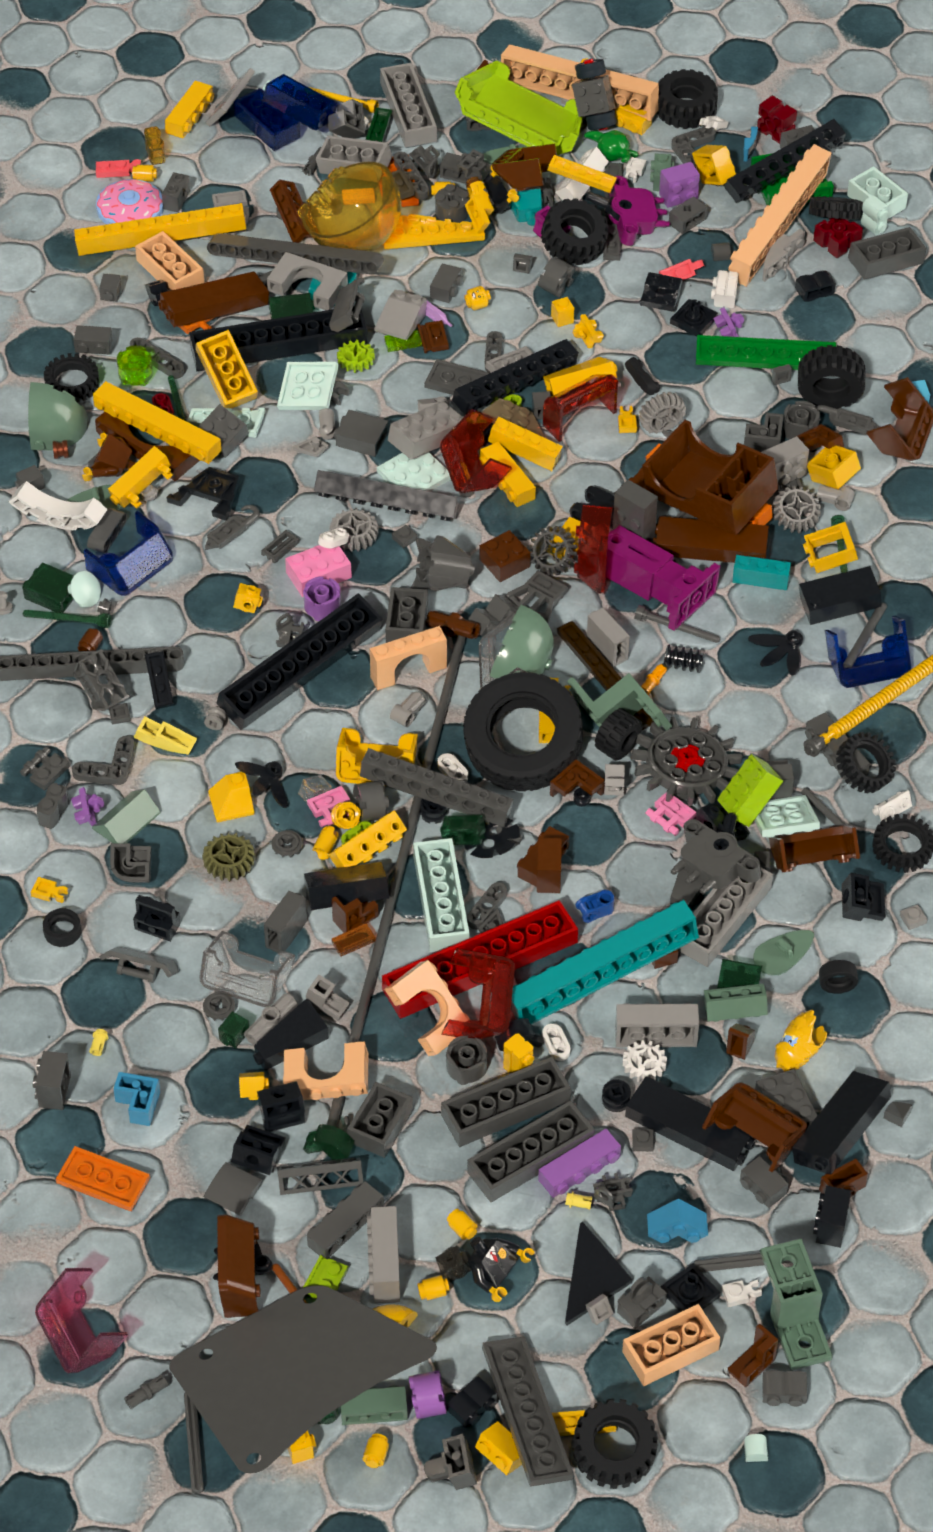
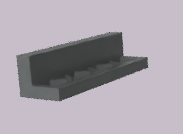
M360 1157L277 1167L280 1195L360 1186L363 1184ZM357 1169V1181H349L344 1177L349 1170ZM329 1172H334L339 1176L333 1184H328L323 1180ZM307 1175H314L318 1179L314 1186H307L302 1182ZM292 1177L297 1183L292 1189H284L283 1178Z

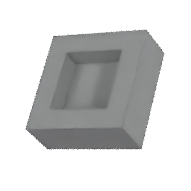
M918 904L900 911V917L909 930L927 923V918Z
M603 1294L585 1305L592 1323L596 1325L614 1314L607 1296Z

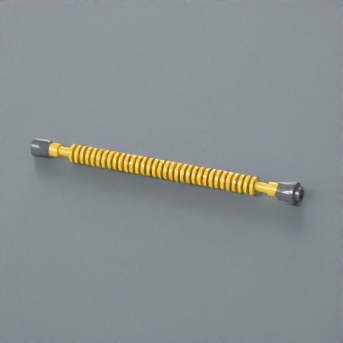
M933 654L830 725L827 733H822L819 736L816 735L812 739L804 741L805 753L816 757L826 747V744L830 742V739L840 738L933 673Z

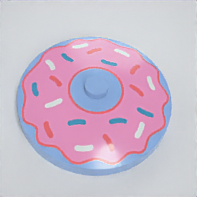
M137 179L120 180L106 186L99 193L96 200L97 214L105 224L161 216L163 212L162 194L157 187L149 182Z

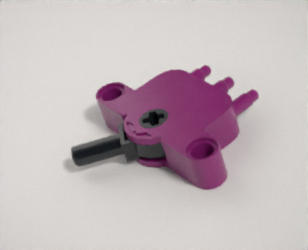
M615 176L617 179L611 193H609L610 200L593 192L587 193V201L606 208L605 213L617 225L620 241L624 245H633L637 234L648 235L654 232L655 227L670 226L669 221L658 220V215L667 214V210L657 209L655 205L664 203V198L653 197V194L647 189L629 188L627 180L622 176Z

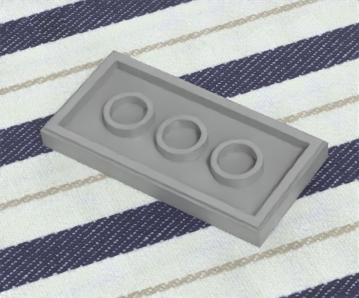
M252 68L233 84L208 118L206 124L209 127L221 118L254 75L255 71Z

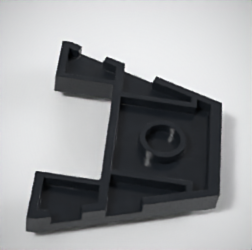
M208 467L192 478L191 483L179 487L178 492L174 495L169 494L166 497L167 502L181 507L190 495L208 499L218 503L211 511L212 516L227 521L240 478L238 475Z

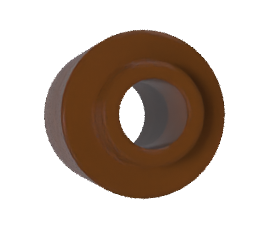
M95 628L87 629L78 643V651H96L103 641L102 633Z

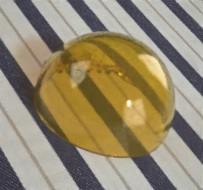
M360 162L346 167L334 168L327 176L328 179H325L317 188L318 191H314L307 199V203H304L297 211L306 231L319 245L372 252L382 246L392 236L399 223L402 210L401 192L393 174L386 166L377 162Z

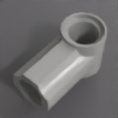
M819 485L816 498H819V501L834 504L838 510L847 511L855 494L848 487L835 489Z
M417 691L412 692L401 705L396 704L390 713V719L405 727H409L415 718V714L425 704V698Z

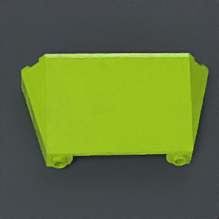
M498 60L460 78L455 95L460 102L463 115L527 147L555 143L557 155L573 150L579 136L582 116H578L575 99L568 100L563 107L509 80L510 68Z

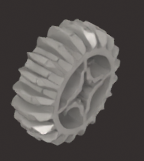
M671 391L667 394L663 392L661 395L657 393L654 398L651 397V400L645 401L646 405L641 406L642 410L639 411V420L642 427L649 433H662L663 429L669 431L674 429L676 425H679L680 421L684 420L686 406L682 398L676 393L672 394Z
M795 485L792 486V489L785 488V492L781 490L772 504L774 508L772 514L775 515L774 521L779 520L778 526L784 525V531L790 528L791 533L797 530L798 534L801 533L802 529L805 532L808 531V527L812 529L814 523L818 522V517L821 515V511H819L821 505L818 504L819 498H814L815 492L809 494V488L804 491L802 486L796 489ZM792 499V503L783 506L786 501ZM810 513V515L807 518L801 519L802 515Z
M349 508L347 512L342 510L341 514L337 513L330 523V530L344 528L349 533L348 543L340 546L343 547L344 551L350 549L352 552L357 549L359 552L361 548L366 550L367 546L372 547L379 533L375 516H371L370 512L365 513L364 509L358 511L357 508L355 510Z

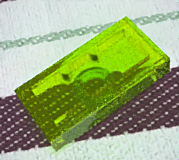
M418 330L413 331L407 340L390 335L384 336L388 352L422 346Z

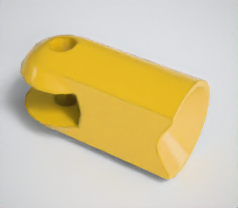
M326 826L321 830L312 849L317 852L318 858L321 860L329 858L328 854L332 852L339 834L337 831H334L335 828L333 826Z

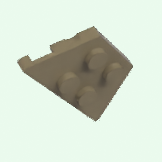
M499 398L480 414V418L491 423H495L497 418L501 417L545 438L533 412L525 407L515 405L511 401Z

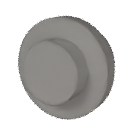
M149 485L141 492L142 499L144 501L154 500L157 497L158 489L153 487V485Z

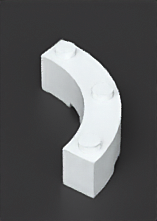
M27 481L18 487L8 501L25 515L30 513L38 518L37 521L64 530L94 527L107 511V508L95 498L84 502L64 501L43 493Z

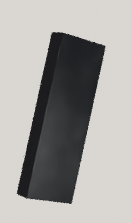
M163 651L145 654L155 709L174 706Z

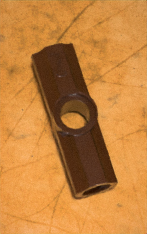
M429 611L427 614V626L432 628L440 626L444 634L449 637L460 635L476 639L479 636V623L465 620L458 613L452 612L450 615L437 611Z

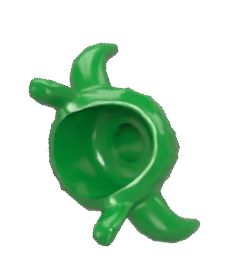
M613 130L606 133L589 131L584 134L585 138L598 143L597 148L608 161H618L621 159L622 163H627L631 157H638V152L630 150L627 136L620 131Z

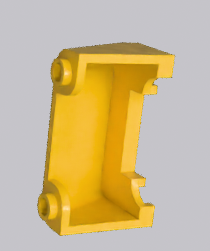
M342 728L336 749V777L345 783L374 782L360 777L361 762L368 748L415 764L418 734L405 733L400 736L398 746L361 743V736L357 730Z

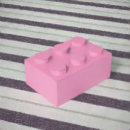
M318 545L285 558L286 573L302 597L305 584L312 578L324 577L327 580L331 578L337 583L352 578L351 563L340 546L325 548Z

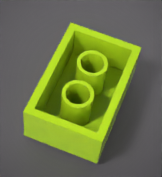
M751 754L744 761L736 775L732 777L730 783L721 792L717 800L728 814L733 813L737 816L738 822L749 827L782 784L783 780L767 762Z

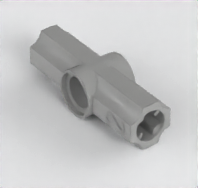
M284 993L272 1006L264 1008L261 1017L244 1032L248 1042L255 1045L298 1006L294 997Z

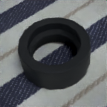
M66 908L50 911L43 920L44 937L47 942L57 947H67L74 944L81 935V924L78 915ZM59 921H68L74 925L73 929L65 934H55L50 930L51 926Z
M833 960L823 964L819 969L821 988L833 994H841L854 989L858 984L855 964L846 960ZM834 976H845L841 978H831Z

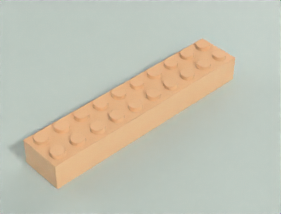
M510 44L501 54V62L510 68L508 79L530 90L570 100L575 99L572 84L576 81L584 80L578 79L576 75L575 65L579 64V62ZM606 70L605 74L600 75L609 76L615 108L612 110L615 111L620 105L627 103L634 109L647 111L645 115L634 114L644 117L648 121L652 120L658 111L659 83Z
M815 144L810 150H806L804 159L798 161L796 170L794 172L791 171L787 179L788 181L784 182L780 187L779 193L773 196L770 206L767 205L765 207L763 216L757 218L755 227L750 228L747 238L742 239L739 249L732 253L730 258L732 262L728 270L738 272V283L746 287L765 262L769 249L779 237L785 234L816 188L823 181L828 172L831 152Z

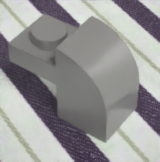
M605 764L604 795H624L625 765Z
M318 974L306 993V999L310 1001L317 1013L320 1014L323 1011L338 1021L349 1006V1002L333 993L335 984Z

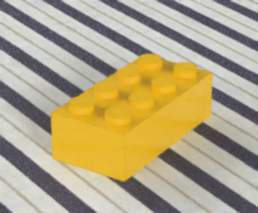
M229 330L196 343L198 356L223 407L235 408L257 398L258 391Z

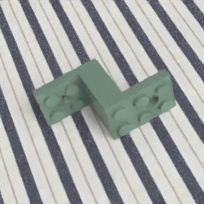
M630 673L594 702L573 677L567 681L571 686L568 690L599 728L604 720L619 708H623L632 715L643 708L658 727L663 726L665 730L672 727L662 711Z
M802 1238L761 1248L760 1254L774 1289L770 1316L790 1370L831 1361L832 1353L818 1319L823 1293ZM789 1260L793 1263V1266L785 1267L782 1265V1262ZM801 1341H807L810 1344V1347L802 1348L800 1347L799 1343Z

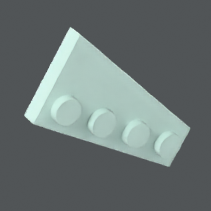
M192 408L187 422L198 427L215 408ZM226 408L247 425L249 432L247 436L256 438L265 414V408H258V410L242 408V410L232 411V408Z

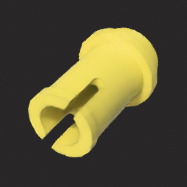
M96 1029L93 1032V1042L89 1050L90 1054L93 1053L92 1055L94 1056L102 1055L105 1041L108 1040L107 1031Z
M574 1191L572 1193L567 1192L565 1205H569V1208L575 1206L590 1210L592 1196L574 1194Z

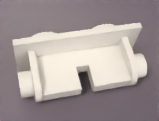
M909 790L905 792L899 791L896 795L889 798L888 802L884 801L879 805H875L874 809H872L875 816L879 815L881 821L883 819L886 821L888 816L893 818L895 814H900L912 807Z

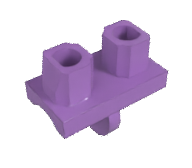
M725 307L721 308V314L713 318L717 328L727 325L719 329L721 335L739 337L735 327H742L744 317L742 314L732 313L730 318Z
M82 787L79 789L80 795L71 798L76 810L82 808V810L74 813L75 820L79 825L89 822L93 826L97 823L95 812H100V809L104 806V800L101 797H97L96 794L92 796L86 794L85 788Z

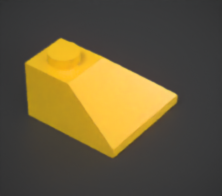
M238 772L225 775L208 790L217 823L254 815L250 788L245 773Z

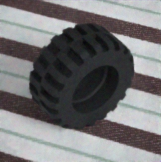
M681 69L680 71H672L671 74L667 73L664 78L662 77L659 80L657 115L669 126L695 129L697 126H704L699 125L701 118L715 116L718 88L716 83L707 74L704 75L703 72H696L693 69ZM680 98H690L693 100H683Z
M573 198L572 200L564 199L563 202L559 201L549 209L541 229L542 243L545 249L550 251L552 257H557L570 265L572 263L582 265L583 262L587 264L591 260H595L604 247L609 230L608 224H606V217L602 216L603 213L600 209L597 210L594 204L590 205L586 200L579 201ZM572 225L579 227L588 237L574 238L568 235L562 229V226Z
M827 345V347L820 346L816 350L812 349L799 362L798 391L805 401L816 406L826 405L836 409L843 406L848 407L851 403L854 404L864 393L866 374L864 361L855 351L852 352L851 349L847 347L845 349L839 345L837 347ZM827 376H836V377H840V378L829 379V378H824V377H827Z
M614 1398L607 1399L605 1404L599 1401L595 1403L594 1408L589 1407L585 1410L584 1416H580L577 1422L572 1442L573 1457L575 1462L579 1463L578 1469L581 1473L586 1472V1478L591 1482L594 1479L597 1480L598 1486L604 1487V1484H609L610 1489H617V1485H622L623 1488L629 1487L631 1482L636 1484L641 1481L642 1476L647 1475L651 1465L654 1463L658 1448V1434L654 1430L655 1424L653 1420H648V1413L645 1410L641 1412L638 1410L639 1405L632 1403L631 1406L627 1405L624 1399H620L619 1403H616ZM609 1426L622 1428L634 1438L636 1442L635 1452L625 1460H609L603 1457L595 1448L594 1439L596 1434L601 1429Z

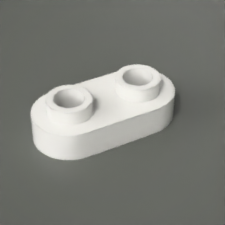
M336 528L321 533L318 544L325 548H335L348 543L349 533L344 528Z
M446 753L439 756L438 769L442 774L463 782L468 781L467 769L454 755Z
M557 1024L546 1025L543 1028L542 1037L551 1057L557 1061L566 1060L570 1056V1045L562 1028Z

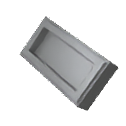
M245 190L212 194L214 207L242 203L243 206H248Z

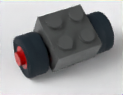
M590 58L575 65L577 78L584 79L572 84L578 116H586L589 130L598 129L601 131L615 125L617 119L615 111L612 110L615 108L609 76H600L606 73L604 60H593V58Z

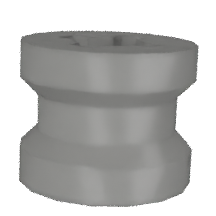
M210 707L204 724L209 729L220 730L227 716L226 712L219 707Z

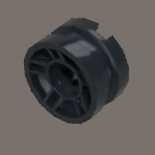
M425 799L421 800L420 814L425 822H435L437 824L445 820L447 817V807Z
M619 1079L608 1081L602 1089V1104L611 1112L626 1110V1105L631 1097V1088L626 1082Z

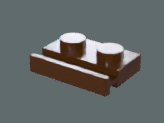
M442 320L427 322L425 325L417 324L424 353L430 350L436 352L449 349Z

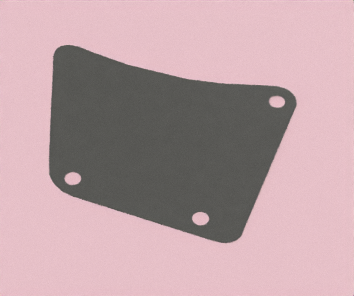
M309 1286L285 1296L184 1350L171 1360L169 1369L237 1468L244 1473L251 1474L263 1471L269 1467L300 1436L335 1409L374 1385L432 1357L437 1350V1346L431 1339L326 1286ZM308 1293L317 1295L316 1301L311 1304L305 1303L303 1297ZM204 1349H211L213 1351L212 1357L206 1360L200 1359L199 1353ZM252 1453H259L261 1455V1460L256 1464H249L246 1461L247 1457Z

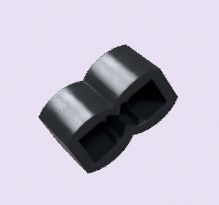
M826 270L817 271L812 275H802L796 279L795 289L805 302L813 301L819 297H827L835 293L836 283Z
M477 1376L448 1402L447 1411L465 1428L469 1425L473 1426L480 1420L483 1412L486 1410L490 1411L495 1407L497 1393Z

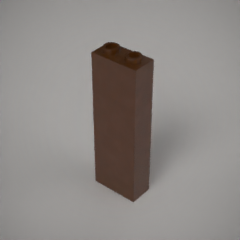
M255 271L160 293L158 306L164 312L167 321H170L173 327H178L268 305L269 291Z
M659 516V523H656L655 529L657 538L653 537V544L674 555L673 557L731 563H735L736 555L766 559L769 526L746 524L737 535H734L703 520Z

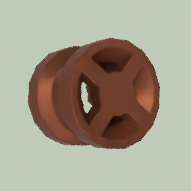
M67 440L62 442L52 441L54 459L62 456L69 458Z

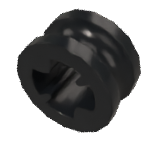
M579 787L574 791V803L581 807L587 806L591 801V795Z

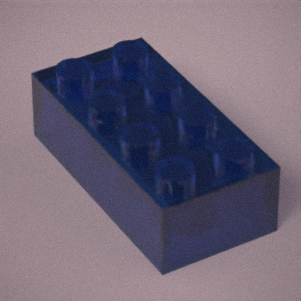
M285 74L266 83L262 101L267 103L268 106L280 110L281 113L291 116L297 122H301L316 131L329 123L328 116L334 114L338 103Z
M258 88L234 101L235 117L273 151L300 138V122L263 89Z

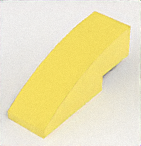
M144 716L133 737L151 746L181 754H189L197 738L164 721L162 724H159Z

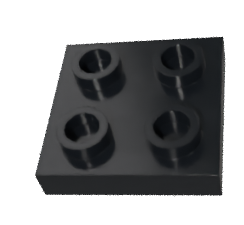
M688 299L670 318V324L697 337V335H702L714 322L713 318L718 316V312L701 305L700 301L697 302L696 299Z
M691 1264L660 1286L667 1293V1299L679 1312L697 1304L703 1310L721 1296V1292L694 1264Z

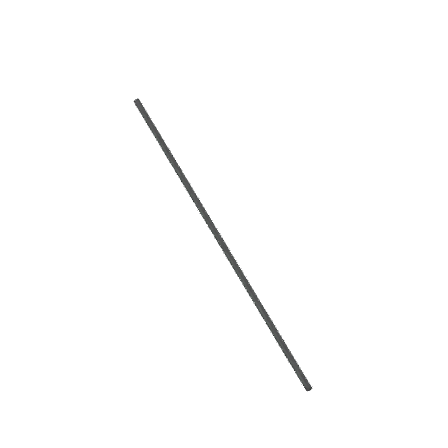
M460 635L456 636L422 767L431 770L466 639V637ZM414 796L406 824L407 830L403 835L389 888V899H386L348 1043L359 1042L421 809L422 798ZM345 1096L333 1098L320 1147L322 1151L329 1152L331 1150Z

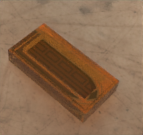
M366 923L332 938L331 941L340 957L375 942L376 937Z

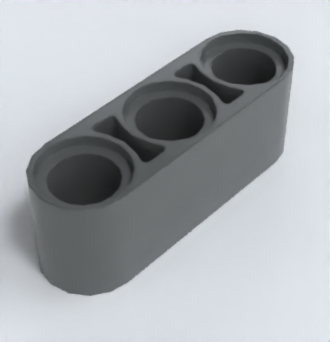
M108 508L90 534L87 548L104 554L107 553L124 527L127 514Z

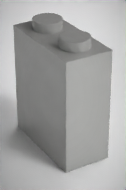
M604 608L591 612L587 620V638L613 668L628 660L629 635Z

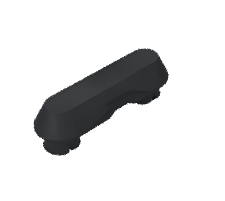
M631 357L625 362V368L645 393L653 395L655 392L658 393L660 391V385L658 382H654L650 375L644 371L643 363L640 359L637 360L635 357Z

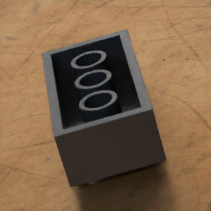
M870 566L799 584L800 600L810 625L881 607V592Z
M382 862L304 873L306 895L311 910L332 907V898L335 896L343 905L350 903L356 898L361 903L389 899L388 880Z

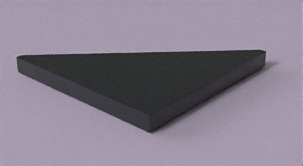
M583 1221L580 1223L565 1317L566 1326L586 1314L588 1311L585 1305L601 1294L610 1298L632 1283V1278Z

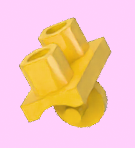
M581 314V320L579 324L574 326L575 328L572 333L575 338L583 339L587 348H593L594 343H601L604 335L601 331L595 330L597 327L595 320H589L586 314Z

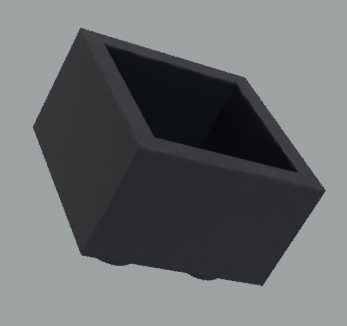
M826 1185L825 1193H820L813 1234L817 1235L816 1243L841 1248L851 1190Z

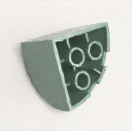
M30 382L28 426L31 450H53L52 441L62 442L63 440H67L69 447L84 436L88 427V415L84 407L75 401L74 396L64 390L61 392L53 389V386L49 384Z
M520 605L503 639L502 644L504 645H502L493 664L490 677L495 679L517 672H531L543 675L545 670L550 669L553 662L550 657L553 651L554 639L548 623L534 610Z

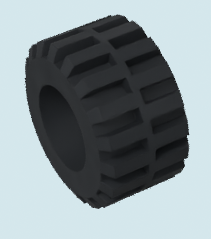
M623 708L615 710L600 726L595 738V747L615 761L622 759L636 745L637 736L642 732V721Z

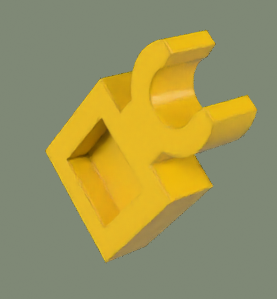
M620 406L618 415L619 433H637L636 415H633L632 406H629V411H624L623 406Z
M38 877L31 890V897L49 902L51 898H55L57 902L64 903V896L60 894L68 895V888L65 886L57 887L55 881Z

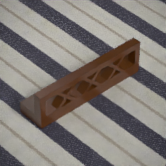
M279 179L270 188V192L292 242L299 243L304 237L315 239L318 235L295 183Z

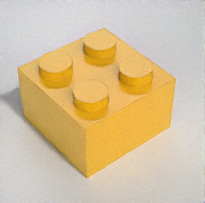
M705 145L692 153L702 184L723 185L727 182V179L736 175L727 146Z
M837 445L830 449L825 447L807 463V468L813 482L835 489L842 487L861 469L856 451Z

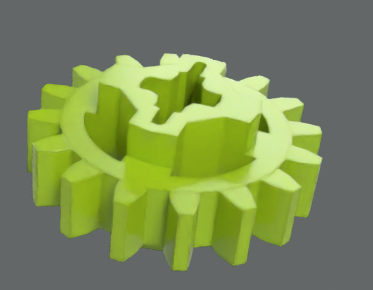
M350 340L348 345L343 343V347L338 348V364H341L342 369L346 367L347 371L352 369L354 373H356V370L363 372V368L368 370L369 365L372 366L373 361H375L374 349L371 348L370 344L365 345V341L359 343L356 340L355 343H352Z

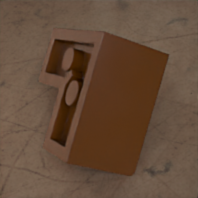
M822 424L797 436L809 449V452L820 446L830 449L837 445L844 448L842 435Z
M574 760L565 770L550 781V795L554 797L557 793H560L565 797L576 786H579L591 796L595 793L603 795L605 780L578 760Z
M538 838L537 893H560L561 838Z
M336 896L332 898L333 921L346 936L379 916L378 904L375 901L361 903L356 898L344 906Z
M758 1324L755 1329L753 1345L728 1367V1372L743 1386L747 1387L775 1361L778 1339L761 1324Z

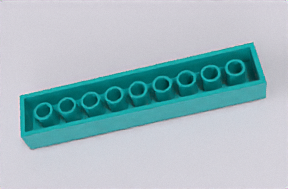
M684 900L679 903H673L669 908L654 913L644 921H638L634 926L619 931L611 938L603 939L599 944L584 949L576 956L569 957L562 963L547 968L543 973L531 976L527 981L512 986L506 991L511 1012L516 1019L528 1018L531 1025L698 939L696 917Z

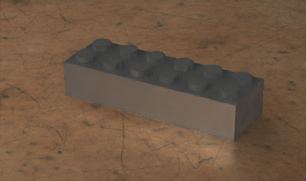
M550 1057L441 1102V1116L457 1145L462 1147L570 1101L571 1087L553 1057Z
M570 1100L468 1159L467 1173L487 1199L493 1202L538 1176L540 1168L593 1137L595 1130Z

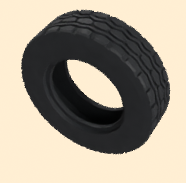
M517 672L496 678L482 687L478 694H475L466 710L463 732L470 761L482 777L498 787H503V789L533 791L542 787L545 788L550 785V781L565 770L574 760H577L579 753H581L583 726L577 702L564 686H561V683L550 679L548 676L531 672ZM518 708L539 710L546 714L555 725L553 737L542 750L534 754L524 756L509 754L500 749L492 739L494 726L504 714Z

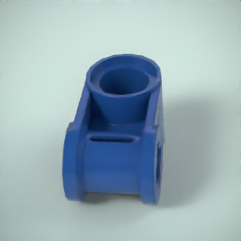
M602 890L590 896L580 898L575 906L581 911L583 921L589 923L612 914L614 911V894L609 890Z

